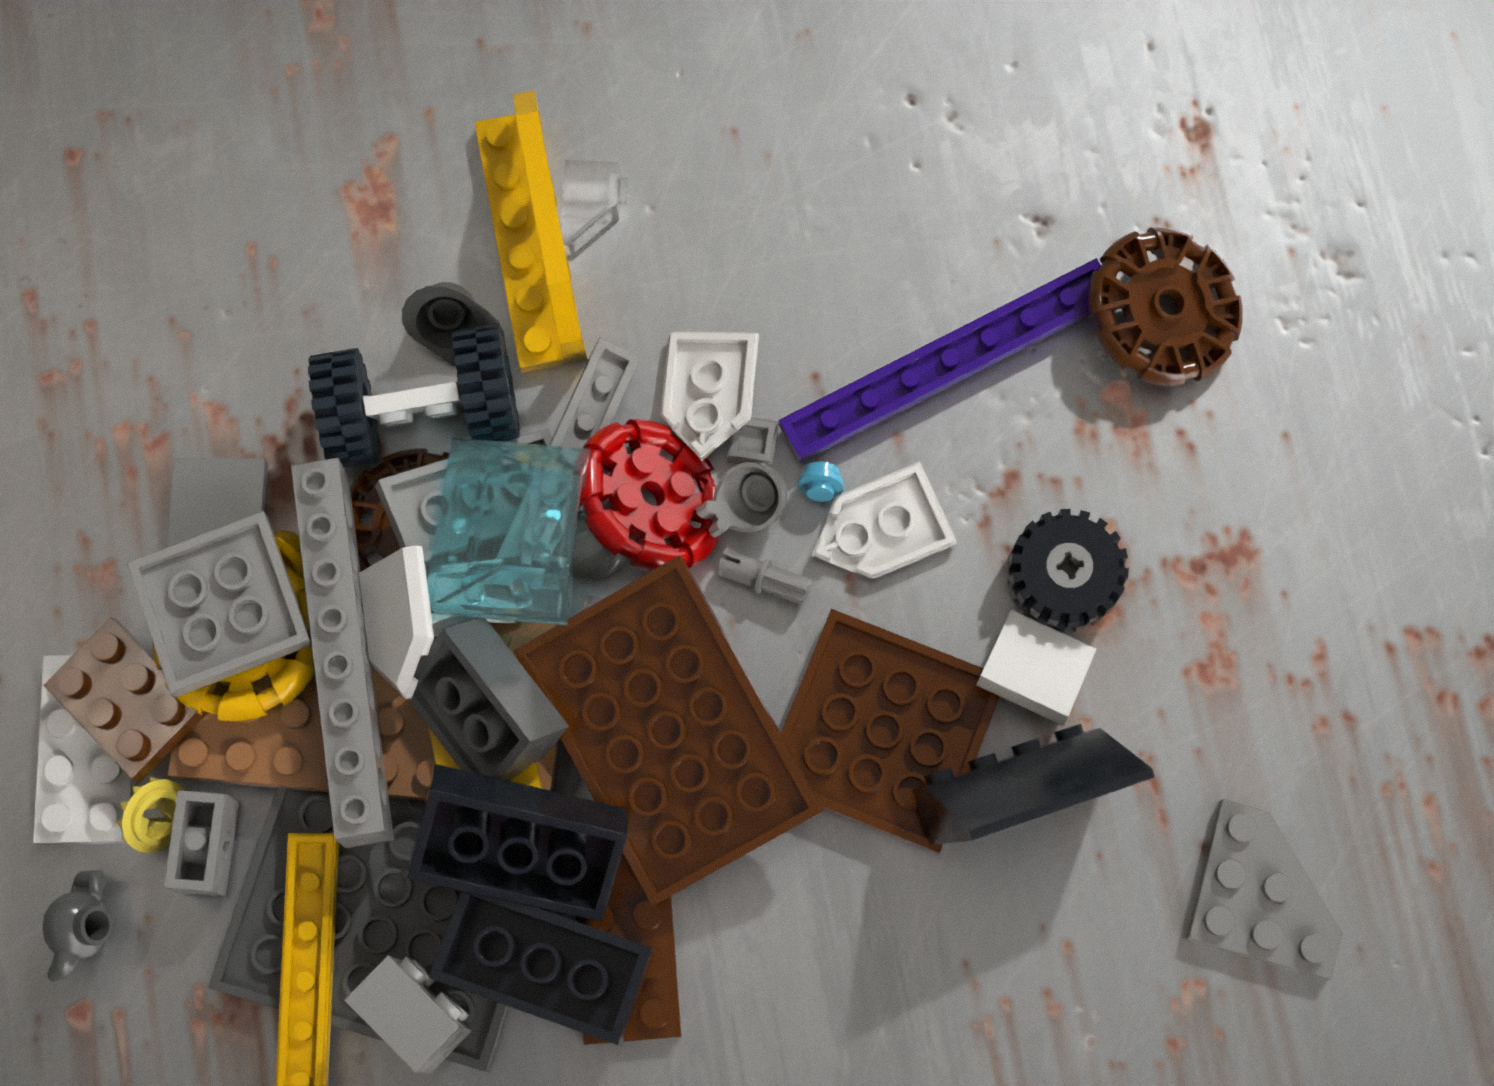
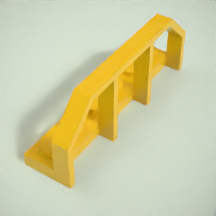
M535 90L513 94L515 114L475 122L521 373L588 361L570 280L572 276L556 207L558 203L541 129L543 124Z

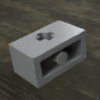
M177 791L164 888L177 893L226 897L239 801L226 794Z

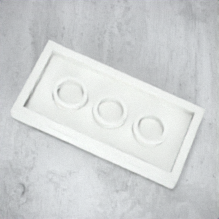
M72 655L43 656L33 843L37 845L126 843L121 839L123 833L116 821L122 817L124 812L120 803L128 802L134 794L132 786H136V781L124 772L43 686Z

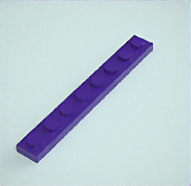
M1095 258L779 419V427L799 463L801 464L1088 317L1089 283L1092 273L1099 271L1101 267L1098 259Z

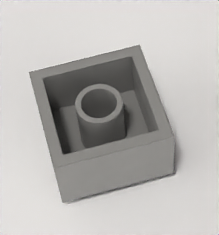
M388 955L344 1001L415 1073L431 1074L472 1031L464 1022L469 1013L451 995L448 994L446 996L443 992L437 995L429 987L435 980L429 978L430 974L416 960L411 961L407 956L403 960H399Z

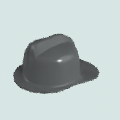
M440 282L416 290L406 299L402 308V324L407 334L419 344L427 347L454 366L453 331L500 324L488 310L474 301L472 295L465 288L452 282Z

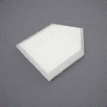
M669 332L660 416L701 461L751 420L759 340L758 333Z
M919 461L835 496L821 535L813 550L812 557L874 580L957 545V541Z
M422 546L401 548L359 573L370 663L405 699H411L418 683V680L413 677L421 655H428L434 640Z

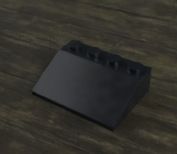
M1077 724L1054 732L1057 740L1055 742L1041 746L1039 738L1011 746L1013 756L997 760L996 754L991 753L967 761L970 768L969 771L954 775L950 767L925 775L926 785L913 789L912 792L930 845L973 841L1155 778L1148 764L1104 730L1098 728L1084 731L1082 724Z

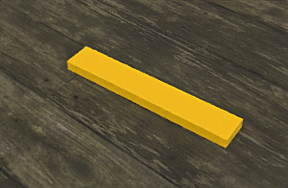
M288 833L275 1086H328L339 842L335 840L334 833Z

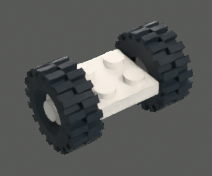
M500 324L453 331L452 343L458 382L373 396L371 394L370 380L367 377L366 365L363 363V356L358 348L311 355L308 360L309 390L312 394L311 404L316 418V430L319 432V442L321 448H323L325 460L339 458L344 468L378 462L380 459V447L378 444L380 443V438L377 431V420H379L380 425L386 424V427L412 423V414L426 412V417H431V419L458 415V406H463L464 416L472 444L478 445L519 438L520 426L506 344Z

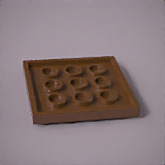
M831 608L781 731L785 742L822 808L939 855L943 844L930 845L912 790L926 785L925 775L950 767L954 775L970 770L967 761L977 757L1000 697L976 685L984 668Z

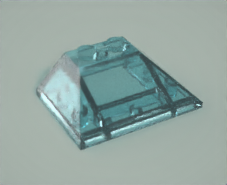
M452 437L427 581L431 614L568 626L574 583L571 570L572 552L581 489H585L591 449Z

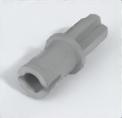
M726 548L723 552L725 558L721 557L719 561L717 576L753 587L756 594H761L764 591L800 604L803 603L809 593L811 584L809 578L772 565L771 559L767 558L763 562Z

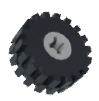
M1060 509L1058 515L1052 516L1050 511L1042 514L1036 523L1032 520L1025 527L1022 535H1019L1007 563L1009 564V569L1006 573L1007 583H1011L1012 586L1010 595L1013 602L1018 600L1022 605L1019 611L1026 617L1029 614L1033 615L1039 623L1053 625L1054 629L1059 632H1064L1066 628L1072 627L1073 632L1081 631L1088 624L1094 626L1100 622L1106 614H1109L1125 589L1124 583L1128 579L1129 568H1125V562L1128 559L1126 548L1120 550L1118 546L1121 540L1120 536L1116 531L1109 534L1105 530L1108 523L1102 518H1099L1097 523L1089 520L1090 512L1080 510L1078 516L1071 515V509ZM1067 559H1069V562L1072 563L1074 566L1078 567L1074 568L1072 565L1068 564Z

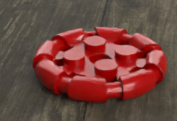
M629 419L625 425L613 422L595 432L582 448L584 456L577 460L574 470V493L577 505L583 506L587 518L584 522L605 549L614 556L619 553L630 560V565L651 572L680 555L683 556L688 567L692 568L705 560L719 543V537L710 536L711 519H703L696 513V508L704 502L713 501L717 485L710 471L715 469L707 457L701 461L683 440L671 434V427L650 420ZM625 443H628L632 454L628 455L624 446ZM661 449L674 456L671 462L659 455ZM603 468L609 471V473L605 474ZM693 478H695V481H696V483H697V485H698V488H699V490H700L699 493H694V492H695V489H696V485H695V482H694ZM640 489L651 492L656 499L657 506H652L645 502ZM609 499L613 511L610 509L604 510L601 502ZM689 521L701 523L700 528H695L688 524ZM629 536L638 540V542L630 539ZM668 538L671 545H666L664 539Z

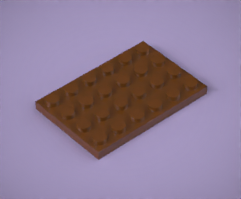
M679 555L513 650L518 661L569 725L560 738L593 799L598 802L627 808L628 836L623 854L652 907L824 811L683 556Z

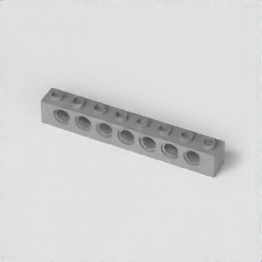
M339 458L291 465L334 838L345 848L394 840L373 668L369 660L359 579L360 564L349 476Z

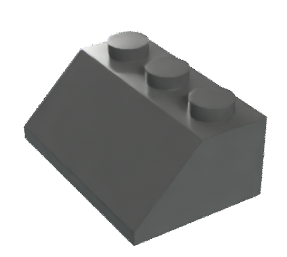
M484 616L443 629L431 645L428 655H424L417 665L413 677L418 680L412 698L408 700L461 770L511 781L534 762L536 763L543 758L569 727Z

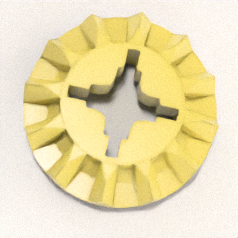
M149 777L147 784L144 786H132L134 794L128 802L120 803L124 812L122 817L116 821L123 833L121 839L133 849L143 853L158 852L170 846L177 791H185L180 784L167 777L165 779ZM157 808L160 810V813L165 815L164 818L157 817L156 819L150 818L148 820L144 817L143 813L147 809Z

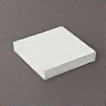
M1011 610L976 685L1064 726L1097 649Z

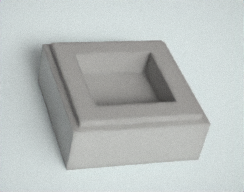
M751 417L750 421L730 437L727 463L741 464L744 462L765 463L772 467L779 421Z

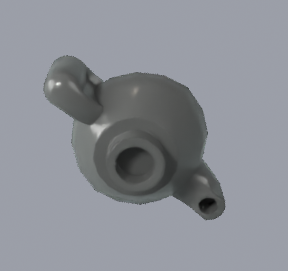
M99 870L80 871L77 873L71 892L53 901L44 914L42 926L44 940L49 949L54 953L53 961L47 973L48 979L52 982L67 978L76 968L79 961L94 956L112 934V915L100 901L104 893L106 879Z

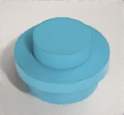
M812 462L804 467V472L800 474L798 488L809 499L817 502H826L843 492L844 480L840 476V469L834 464Z

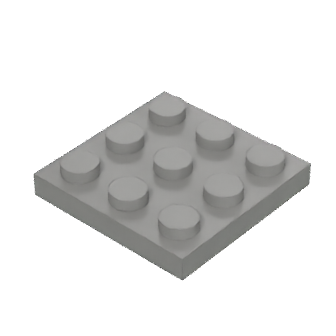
M264 511L127 562L169 692L175 698L312 645L309 631L272 527Z

